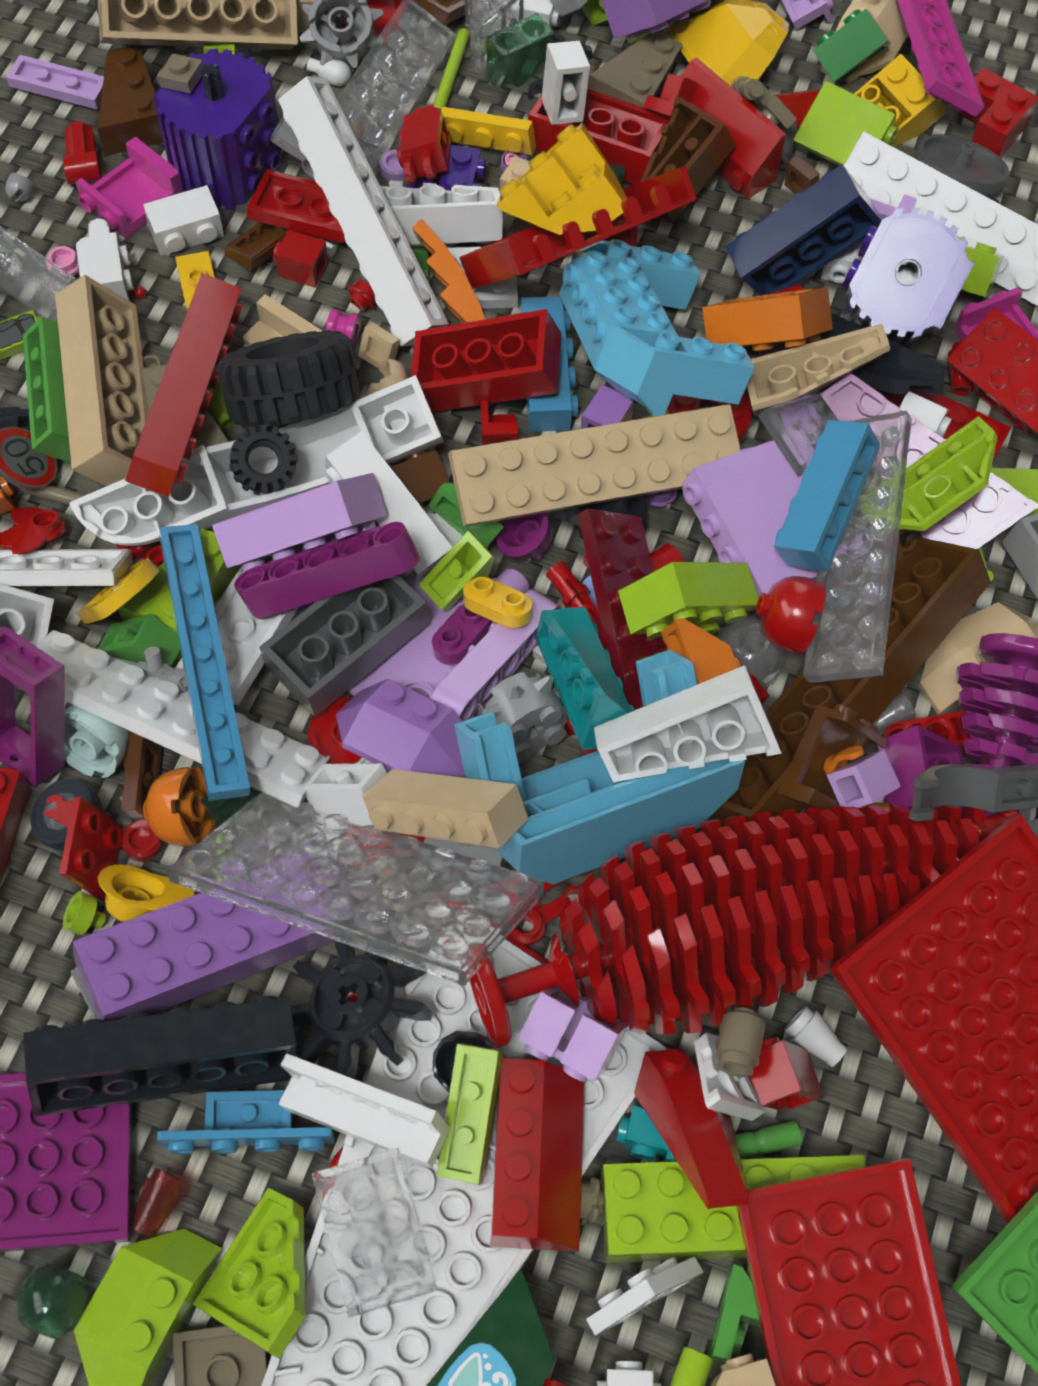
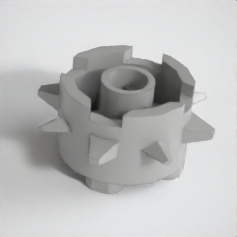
M315 0L312 5H302V9L308 15L310 28L299 38L301 43L315 45L319 54H321L320 64L322 66L335 58L344 61L355 69L358 68L359 60L368 53L371 47H381L382 43L374 35L373 25L384 16L382 9L369 8L366 0ZM343 24H347V27L344 29L336 28L337 26L342 28Z
M520 672L510 676L490 690L493 697L486 706L480 704L478 707V716L492 711L495 714L497 724L505 722L511 727L518 763L525 762L534 752L546 745L558 744L567 734V731L564 729L567 722V713L559 701L560 696L557 690L552 691L554 678L551 675L543 678L541 673H537L536 677H527L525 672Z

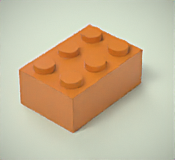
M828 287L736 298L702 307L707 340L724 345L729 342L736 343L744 349L753 348V351L774 348V345L785 344V347L805 345L806 342L820 340V333L833 329Z

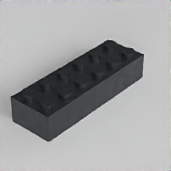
M264 996L256 999L254 1002L242 1004L220 1002L211 1008L197 1010L180 1007L166 1014L149 1016L144 1013H135L121 1020L105 1022L100 1019H90L76 1026L59 1027L56 1025H44L36 1028L34 1031L23 1032L26 1084L34 1117L289 1081L292 1076L281 1066V1063L286 1053L295 1056L296 1053L289 997L278 999L275 996Z

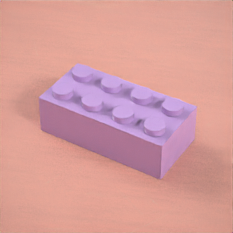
M369 473L323 485L213 524L212 527L226 568L241 564L243 571L375 528L374 521L386 517L387 513L374 473Z

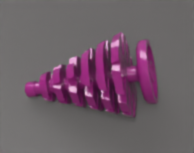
M1008 633L982 636L978 653L986 662H980V665L971 662L960 664V667L957 666L956 670L957 683L963 688L962 691H959L960 708L965 709V712L968 713L962 716L963 733L970 734L972 738L964 740L965 754L967 758L977 760L980 763L968 765L996 768L1038 763V755L1033 753H1038V639ZM985 810L987 817L997 814V812L993 813Z

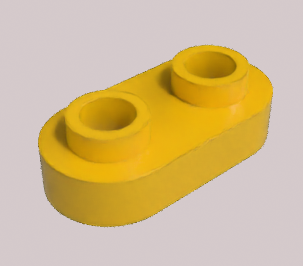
M488 577L472 579L463 588L465 607L469 611L509 628H518L527 625L532 619L533 602L523 592Z

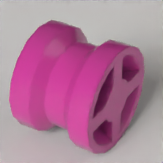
M332 309L329 313L325 330L345 333L351 339L353 348H355L361 330V315L356 313L344 315L340 310Z

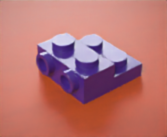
M451 145L448 170L438 172L436 178L428 179L426 176L418 177L416 183L408 184L407 188H420L423 186V183H436L448 191H452L454 185L480 187V184H477L478 179H484L486 159L481 158V149Z

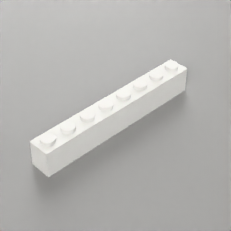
M306 76L278 99L284 111V119L292 127L299 141V149L308 159L314 171V179L323 189L329 201V209L338 220L345 234V241L353 250L360 264V271L368 280L375 294V301L384 312L390 324L392 335L400 339V346L414 345L415 331L449 325L327 79Z

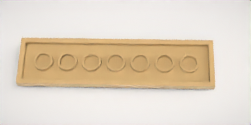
M728 404L452 450L448 453L463 526L468 527L681 489L683 481L694 468L741 452L731 405Z

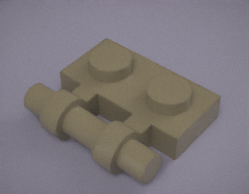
M739 76L733 80L732 88L742 97L747 98L749 103L775 125L788 129L796 121L797 118L779 98L771 94L759 80L746 76Z

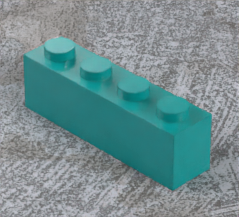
M586 608L542 610L535 639L550 675L554 678L553 682L581 749H597L594 727L635 710L626 700L620 677H616L613 671L609 652L603 648L598 637L597 625L595 622H591Z

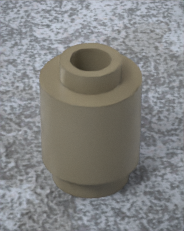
M735 1008L732 1012L725 1013L722 1017L716 1058L719 1060V1069L726 1074L747 1077L752 1075L754 1067L759 1065L765 1022L758 1017L755 1011L748 1008Z

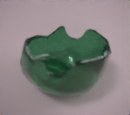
M50 1263L33 1269L21 1283L15 1301V1312L18 1315V1320L33 1333L53 1339L63 1336L75 1327L83 1315L88 1297L85 1280L81 1275L58 1264Z

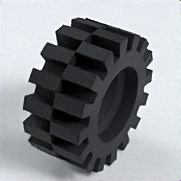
M260 424V428L251 426L245 433L242 431L238 435L237 440L234 441L229 458L230 471L234 474V480L236 483L240 482L242 489L248 491V489L252 490L255 495H260V493L269 494L284 489L285 485L291 481L296 470L298 455L295 453L296 447L294 442L291 443L289 441L290 436L286 432L281 434L279 432L280 428L273 426V429L267 428V424ZM267 447L274 451L278 459L277 467L272 472L266 474L256 472L249 463V455L254 449Z

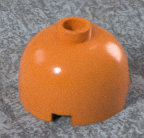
M182 767L163 773L155 779L143 804V814L150 828L160 840L174 846L192 847L208 843L214 834L217 812L209 815L210 801H208L203 769Z

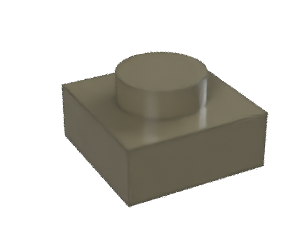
M172 53L157 76L160 86L191 94L202 77L203 60Z

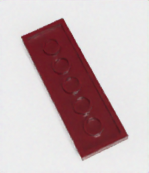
M586 509L578 514L606 649L610 655L613 671L616 677H620L622 681L623 693L628 704L632 705L634 710L643 707L636 661L667 651V645L664 643L662 636L648 638L647 634H630L618 593L619 590L653 572L645 529L640 516Z

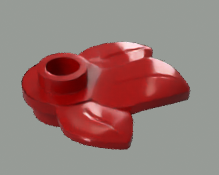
M37 507L10 510L15 526L0 533V547L11 549L12 554L30 553L40 548L44 543L57 540L66 530L65 521L54 510H43Z

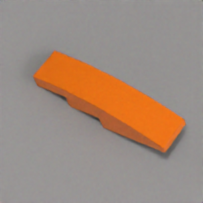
M421 219L412 229L417 240L432 254L426 260L430 272L446 287L440 294L444 306L461 323L484 320L485 316L465 273L446 245Z

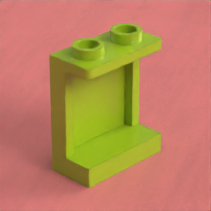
M825 81L793 141L796 150L804 154H808L810 151L840 166L846 164L863 131L890 145L897 134L898 127L895 126L896 117L894 113Z

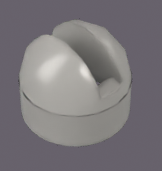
M10 173L5 185L7 196L11 198L15 195L14 201L16 202L26 201L35 188L31 180L18 173Z

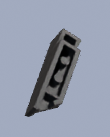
M831 312L833 329L820 333V340L860 330L864 327ZM888 339L890 351L851 372L870 387L892 394H908L909 390L914 389L936 396L943 395L944 365ZM820 340L809 341V342H806V344H809V343H812V342H816V341H820Z

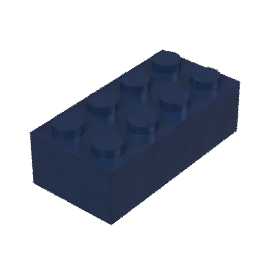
M842 164L836 169L827 172L822 179L808 189L797 193L791 201L781 208L766 215L757 225L739 234L734 241L725 247L741 278L759 295H767L796 286L863 240L871 225L878 228L882 219L868 194Z

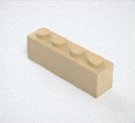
M391 769L362 795L375 830L499 849L529 820L517 784Z

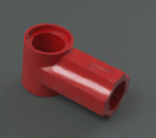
M83 121L71 122L70 126L64 129L66 155H63V164L68 185H76V181L80 178H83L87 183L97 182L102 178V172L96 151L93 127L85 124Z

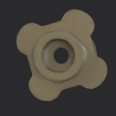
M591 1178L590 1182H581L580 1225H585L587 1220L594 1223L602 1211L604 1198L603 1192L599 1190L600 1183L597 1178Z

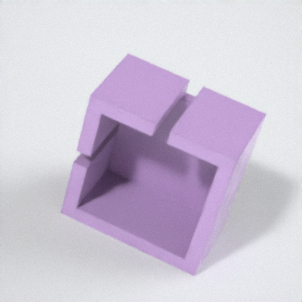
M558 987L540 992L517 1039L526 1043L525 1050L537 1058L548 1060L550 1056L551 1058L559 1059V1062L564 1064L563 1071L569 1076L582 1082H586L587 1078L595 1081L607 1069L629 1024L617 1018V1024L613 1027L609 1023L595 1020L587 1009L585 999L579 997V1006L577 1007Z

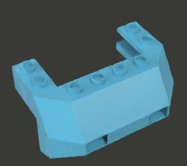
M671 649L636 661L643 707L697 685L694 663ZM491 711L454 724L465 777L517 784L529 820L500 849L496 848L498 853L519 873L553 885L600 867L614 854L618 855L619 859L626 857L625 847L637 840L644 841L645 850L651 847L650 836L667 832L670 834L671 840L676 838L675 828L694 825L695 830L700 827V822L706 821L738 790L745 765L744 760L730 762L729 759L704 763L705 767L689 769L688 766L667 769L665 774L613 782L599 751H595L521 778L512 729L507 723L497 724L495 714Z

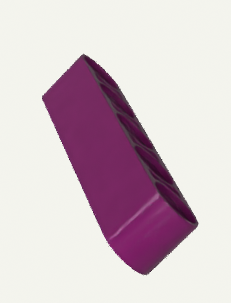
M391 522L251 568L236 579L234 588L252 616L260 619L405 573L419 563L421 556L405 525L402 522Z

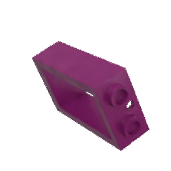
M5 626L0 629V762L10 769L21 771L27 781L34 786H38L65 766V666ZM14 684L30 694L31 736L16 726Z

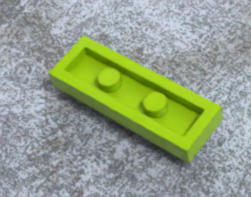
M465 1043L457 1044L445 1122L450 1127V1131L440 1151L437 1170L438 1177L477 1185L483 1183L503 1050Z

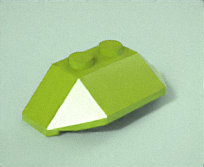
M978 416L855 506L872 527L925 531L988 486L998 436Z
M186 1229L120 1247L74 1329L89 1386H151L173 1345V1333H179L193 1307V1302L203 1289L223 1248Z

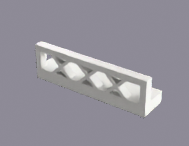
M286 1053L281 1066L292 1078L279 1102V1105L284 1110L326 1127H331L336 1131L431 1169L433 1168L450 1131L449 1125L436 1110Z

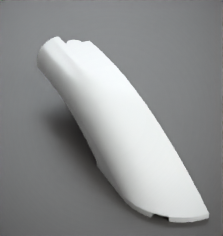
M416 375L356 400L345 408H339L336 412L324 414L314 419H306L280 428L279 432L281 434L286 432L290 436L289 441L291 443L294 442L296 447L295 453L298 455L294 475L289 484L287 483L282 490L269 494L260 493V495H255L252 490L248 489V491L242 489V484L240 482L236 483L233 478L234 474L230 471L229 458L234 441L209 447H205L203 444L194 448L190 460L182 458L183 462L188 463V467L182 484L174 483L169 497L128 483L125 479H122L69 503L78 520L97 537L118 545H145L160 541V527L198 524L199 531L202 528L206 530L211 529L213 524L329 484L330 482L324 474L326 470V456L360 431L366 435L387 463L392 464L414 453L441 444L444 440ZM258 447L249 455L250 466L258 473H270L277 467V456L270 448Z

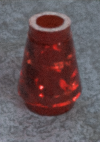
M155 1167L151 1177L146 1176L134 1220L130 1227L145 1236L155 1237L157 1231L160 1230L185 1196L182 1190L186 1181Z

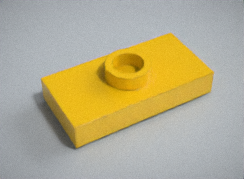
M209 251L175 257L187 311L201 274L204 273L214 277Z

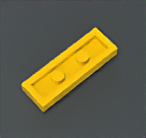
M448 107L441 108L446 128L451 135V142L532 155L536 148L532 121Z

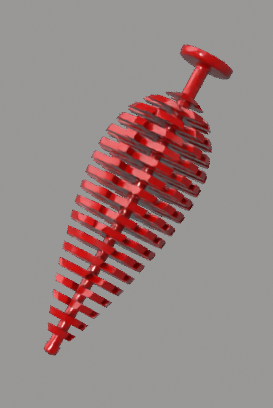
M879 805L868 806L867 809L856 808L855 806H833L829 810H820V807L808 808L804 813L797 814L796 809L781 810L775 817H771V811L759 812L750 817V822H746V816L743 815L729 817L725 819V827H721V820L700 822L701 832L696 834L694 825L675 828L676 840L670 842V834L667 832L650 836L651 848L644 851V841L637 840L625 847L626 861L619 865L618 855L614 854L600 866L602 878L599 877L594 881V873L592 872L579 886L578 901L575 898L570 904L569 897L559 917L563 944L568 947L570 951L569 956H567L566 951L563 955L559 937L553 934L548 963L498 979L491 961L481 947L472 946L464 950L467 975L480 1017L493 1046L496 1049L508 1045L512 1038L511 1023L506 1004L540 993L545 989L549 990L558 987L577 1007L579 1006V990L581 997L586 998L587 1009L595 1020L609 1023L614 1027L617 1024V1018H619L622 1022L629 1024V1031L639 1034L649 1032L648 1025H655L657 1034H676L675 1022L681 1021L682 1031L687 1034L702 1032V1014H707V1024L713 1027L720 1026L723 1015L727 1013L728 1006L732 1005V1010L735 1008L753 1010V997L757 996V1005L768 1007L778 1001V987L782 985V993L792 994L803 988L804 973L807 972V981L810 982L829 973L830 960L832 966L1013 815H1019L1016 810L1002 811L987 817L985 810L967 807L964 811V819H961L962 808L960 806L943 805L937 809L931 808L934 811L933 820L915 822L909 819L911 809L904 805H892L891 815Z

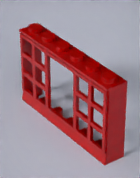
M686 166L623 188L627 197L621 203L623 213L611 221L606 209L594 211L592 221L596 229L595 231L581 232L578 223L574 221L563 225V235H558L534 225L460 256L461 264L472 289L522 275L697 200Z

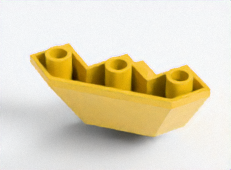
M720 0L710 3L709 7L694 13L689 11L690 16L674 23L670 21L666 32L670 38L683 44L680 51L689 63L697 57L732 87L733 80L739 76H746L757 80L760 78L788 34L789 23L766 3L750 0Z
M583 123L576 128L571 124L556 136L559 141L546 153L542 151L528 163L530 168L517 181L514 178L499 190L501 196L496 203L501 211L558 235H563V225L571 221L578 223L581 232L595 231L596 229L592 221L593 212L599 209H606L611 221H613L623 213L621 203L623 199L627 198L616 175Z

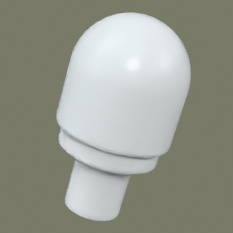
M309 58L307 62V71L317 73L318 78H326L330 85L341 87L346 85L351 78L350 67L342 60L333 58L324 66L320 64V60Z

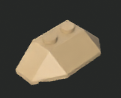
M853 0L840 20L836 32L845 25L844 19L857 9H860L861 12L868 9L891 44L844 81L849 83L858 79V76L880 70L897 57L909 36L905 30L903 16L898 9V0ZM822 65L820 72L828 74Z
M999 602L960 619L926 660L919 682V687L936 713L942 715L960 706L959 691H962L963 688L957 683V666L960 667V664L968 662L980 665V662H986L978 653L982 636L1008 633L1038 639V621Z

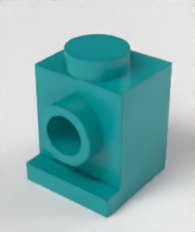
M633 1106L630 1118L621 1117L616 1142L623 1143V1148L631 1150V1156L654 1162L656 1157L663 1158V1162H674L675 1157L643 1108Z

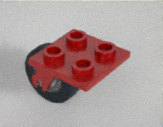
M75 779L59 780L48 786L35 801L30 820L32 831L48 847L63 851L59 872L61 876L98 899L105 901L106 893L99 886L98 876L104 868L117 865L119 848L123 840V826L102 812L101 800L91 787Z

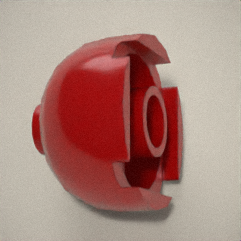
M790 576L773 584L768 594L762 592L757 601L755 613L761 616L760 628L765 638L781 650L803 654L810 646L818 629V625H814L813 621L816 612H823L825 586L823 583L808 577Z

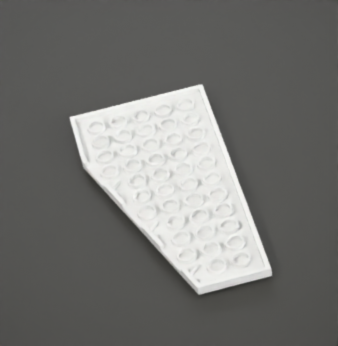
M464 911L425 960L431 971L407 984L403 989L404 999L423 1002L433 1012L431 1021H415L400 1018L389 1036L399 1046L404 1061L398 1066L384 1057L377 1047L367 1080L364 1082L370 1086L436 1110L444 1121L446 1119L449 1092L434 1077L432 1071L434 1050L442 1038L455 1031H474L491 1042L472 993L465 966L464 950L472 946L481 947L491 961L498 979L542 965ZM540 993L506 1004L511 1023L512 1038L508 1045L498 1048V1050H503L502 1058L542 1060L525 1050L526 1043L517 1039ZM629 1026L607 1069L595 1081L587 1078L586 1082H584L581 1179L619 1124L621 1117L625 1115L635 1100L634 1091L645 1052L668 1049L646 1033L639 1034L629 1031ZM549 1056L548 1060H545L564 1067V1064L560 1063V1060L555 1057L551 1058ZM498 1089L484 1180L479 1185L438 1177L437 1170L440 1153L431 1169L346 1135L330 1189L304 1259L305 1319L280 1359L273 1355L271 1356L261 1386H427L500 1293L523 1267L534 1249L490 1247Z

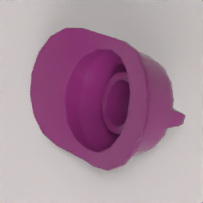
M547 512L497 521L504 527L496 537L501 553L513 558H534L537 561L543 559L542 553L548 548L553 538V528L549 522Z

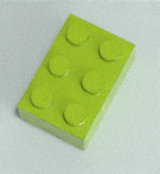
M671 562L618 591L630 634H647L648 638L661 637V631L680 618H684L708 633L714 634L720 631L719 625L723 623H735L747 618V612L756 608L758 601L748 563Z

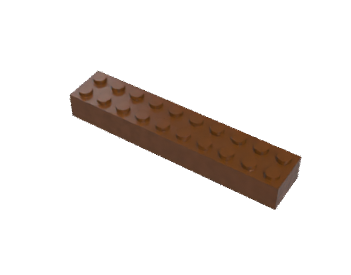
M917 537L915 548L910 552L903 553L905 557L901 561H896L766 711V716L782 754L767 756L766 753L746 756L747 760H744L745 765L738 790L707 820H721V827H725V819L734 816H746V822H750V817L759 812L771 811V817H775L781 810L796 809V814L799 813L803 807L779 794L778 791L817 704L833 709L835 704L843 705L857 712L856 718L874 724L990 585L991 581L980 550Z

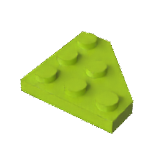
M267 1188L193 1302V1305L280 1359L305 1319L304 1208L294 1200Z

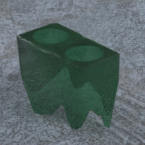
M538 13L486 37L487 73L492 86H495L504 75L515 87H519L534 74L541 62L545 64L547 44L554 43L555 33ZM536 26H537V35H538V36H535V37H534L535 31H536Z

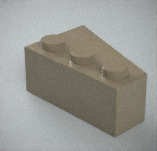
M659 31L649 33L590 74L587 89L644 108L647 95L655 97L658 95L673 68L683 44Z

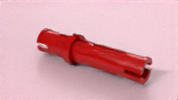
M565 561L554 564L546 572V577L563 597V605L566 608H586L591 622H595L597 625L598 637L603 648L606 649L598 607L589 596L591 593L589 588L585 584L581 585L567 567Z

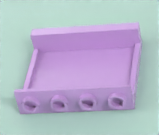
M800 431L696 467L682 483L683 486L681 488L684 498L692 506L700 521L703 533L709 537L718 553L719 561L748 563L758 599L762 592L768 594L773 584L785 577L802 576L817 580L839 570L842 574L853 571L870 555L851 520L848 522L828 572L787 566L775 549L777 532L785 522L790 502L796 496L803 480L804 469L809 465L813 456Z

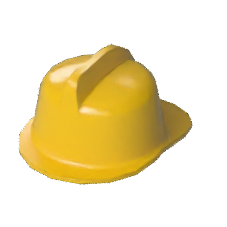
M111 865L101 870L98 876L99 886L106 893V909L114 918L121 922L195 895L193 889L184 882L153 874L131 865Z

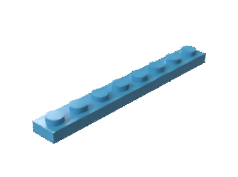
M198 524L160 527L159 537L208 801L249 796L250 784Z

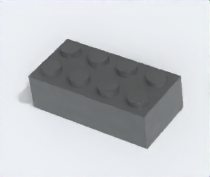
M399 575L316 601L263 643L259 649L267 669L316 717L430 624L427 602Z

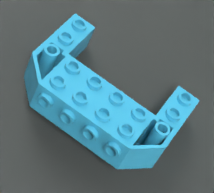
M613 239L611 242L602 240L574 252L571 262L564 268L563 284L559 293L594 370L620 394L631 401H637L647 408L648 413L654 417L665 415L673 394L739 404L755 369L746 350L742 346L731 342L724 345L710 342L702 337H694L693 339L678 337L662 307L687 309L701 275L693 259L688 254L680 251H675L672 254L661 252L657 248L648 245L640 248L630 246L626 242Z

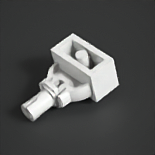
M363 757L354 764H322L305 784V796L321 825L374 827L369 818V812L362 795L384 777L389 770L385 769L382 763H373Z

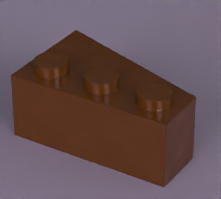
M139 44L107 51L98 121V132L105 157L127 152L126 143L135 136L147 146L164 143L153 98L155 91Z
M676 96L673 103L675 109L668 124H664L661 131L663 138L657 152L652 153L641 181L686 166L695 195H697L736 144L724 123L681 97ZM689 203L661 216L674 223Z

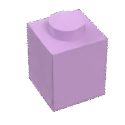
M885 750L854 759L827 775L840 806L845 807L855 806L857 808L872 804L901 787Z

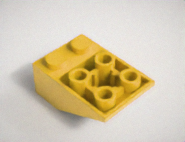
M902 54L898 55L854 93L895 114V126L898 127V131L890 144L894 148L921 135L946 114L942 98L935 99L926 92L923 76Z

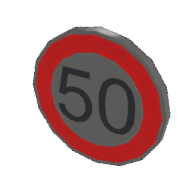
M14 426L1 428L0 475L7 482L21 489L32 491L44 489L53 482L58 470L56 458L32 450L31 433L29 430Z

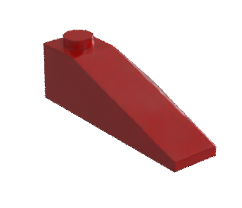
M683 1049L645 1052L634 1095L706 1208L747 1205L750 1197L731 1116L707 1108L699 1068Z

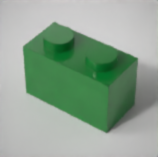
M860 9L852 12L844 19L845 25L835 33L831 30L824 34L817 41L819 46L813 50L833 82L838 85L891 44L868 9L862 12Z

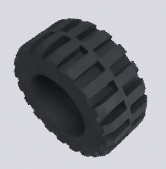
M309 331L256 342L226 354L225 357L220 359L217 367L227 414L236 425L247 428L250 426L260 428V424H267V426L271 427L287 423L293 424L336 412L339 408H345L351 402H355L362 389L352 341L341 331Z

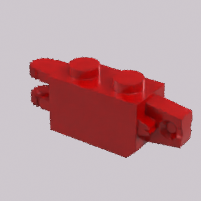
M433 104L428 105L426 108H417L414 113L404 115L403 128L399 130L401 143L400 147L397 148V158L400 166L403 168L405 180L408 184L416 183L418 177L436 178L438 172L448 170L451 135L446 128L442 110L434 107Z

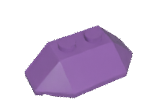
M386 679L359 691L336 714L343 748L373 763H382L384 768L389 771L397 769L466 778L454 724L463 721L448 706L397 682Z

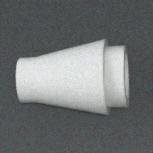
M804 1006L784 1029L791 1036L790 1042L807 1049V1052L825 1061L830 1067L835 1066L848 1050L840 1042L817 1010L812 1012L807 1006Z

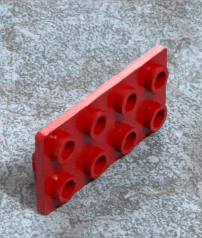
M993 308L947 358L948 364L973 383L974 394L1027 436L1032 431L1038 434V340L997 308Z

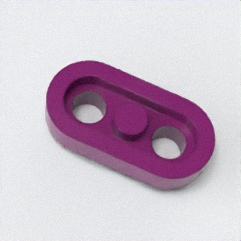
M462 604L433 635L432 648L435 658L443 664H459L467 655L469 647L471 645L476 646L489 632L493 621L469 611Z

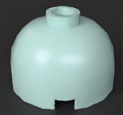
M71 705L65 710V761L85 775L92 776L95 770L99 773H104L102 778L109 777L124 762V757L128 751L130 731L75 705Z

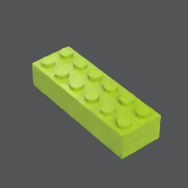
M864 1155L741 1159L747 1189L864 1167L865 1158ZM678 1162L603 1164L600 1175L601 1191L604 1198L602 1210L605 1263L667 1261L672 1257H675L676 1260H687L694 1256L696 1259L747 1258L737 1207L707 1209Z

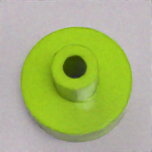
M80 891L75 893L66 908L63 918V929L78 935H83L90 926L100 929L105 922L106 914L96 910V897Z

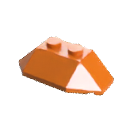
M684 618L676 619L661 631L663 641L667 645V650L671 649L694 663L697 685L741 667L729 644Z

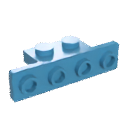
M285 1090L206 1092L205 1129L158 1131L157 1142L163 1148H168V1153L176 1155L193 1154L194 1147H212L211 1152L236 1153L238 1152V1146H255V1151L270 1153L281 1151V1145H298V1150L312 1152L324 1150V1144H334V1132L331 1127L292 1128L293 1113L284 1110L279 1105Z

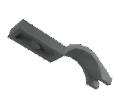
M1038 763L996 768L962 764H942L930 767L914 778L913 786L915 787L913 806L909 812V819L915 822L933 820L934 811L931 808L943 805L974 807L993 813L1038 807Z

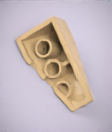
M883 323L750 359L755 369L747 384L754 415L773 413L790 407L890 351Z

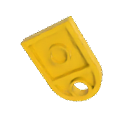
M150 558L130 565L115 586H106L75 614L85 625L108 617L144 588L157 575L159 568Z

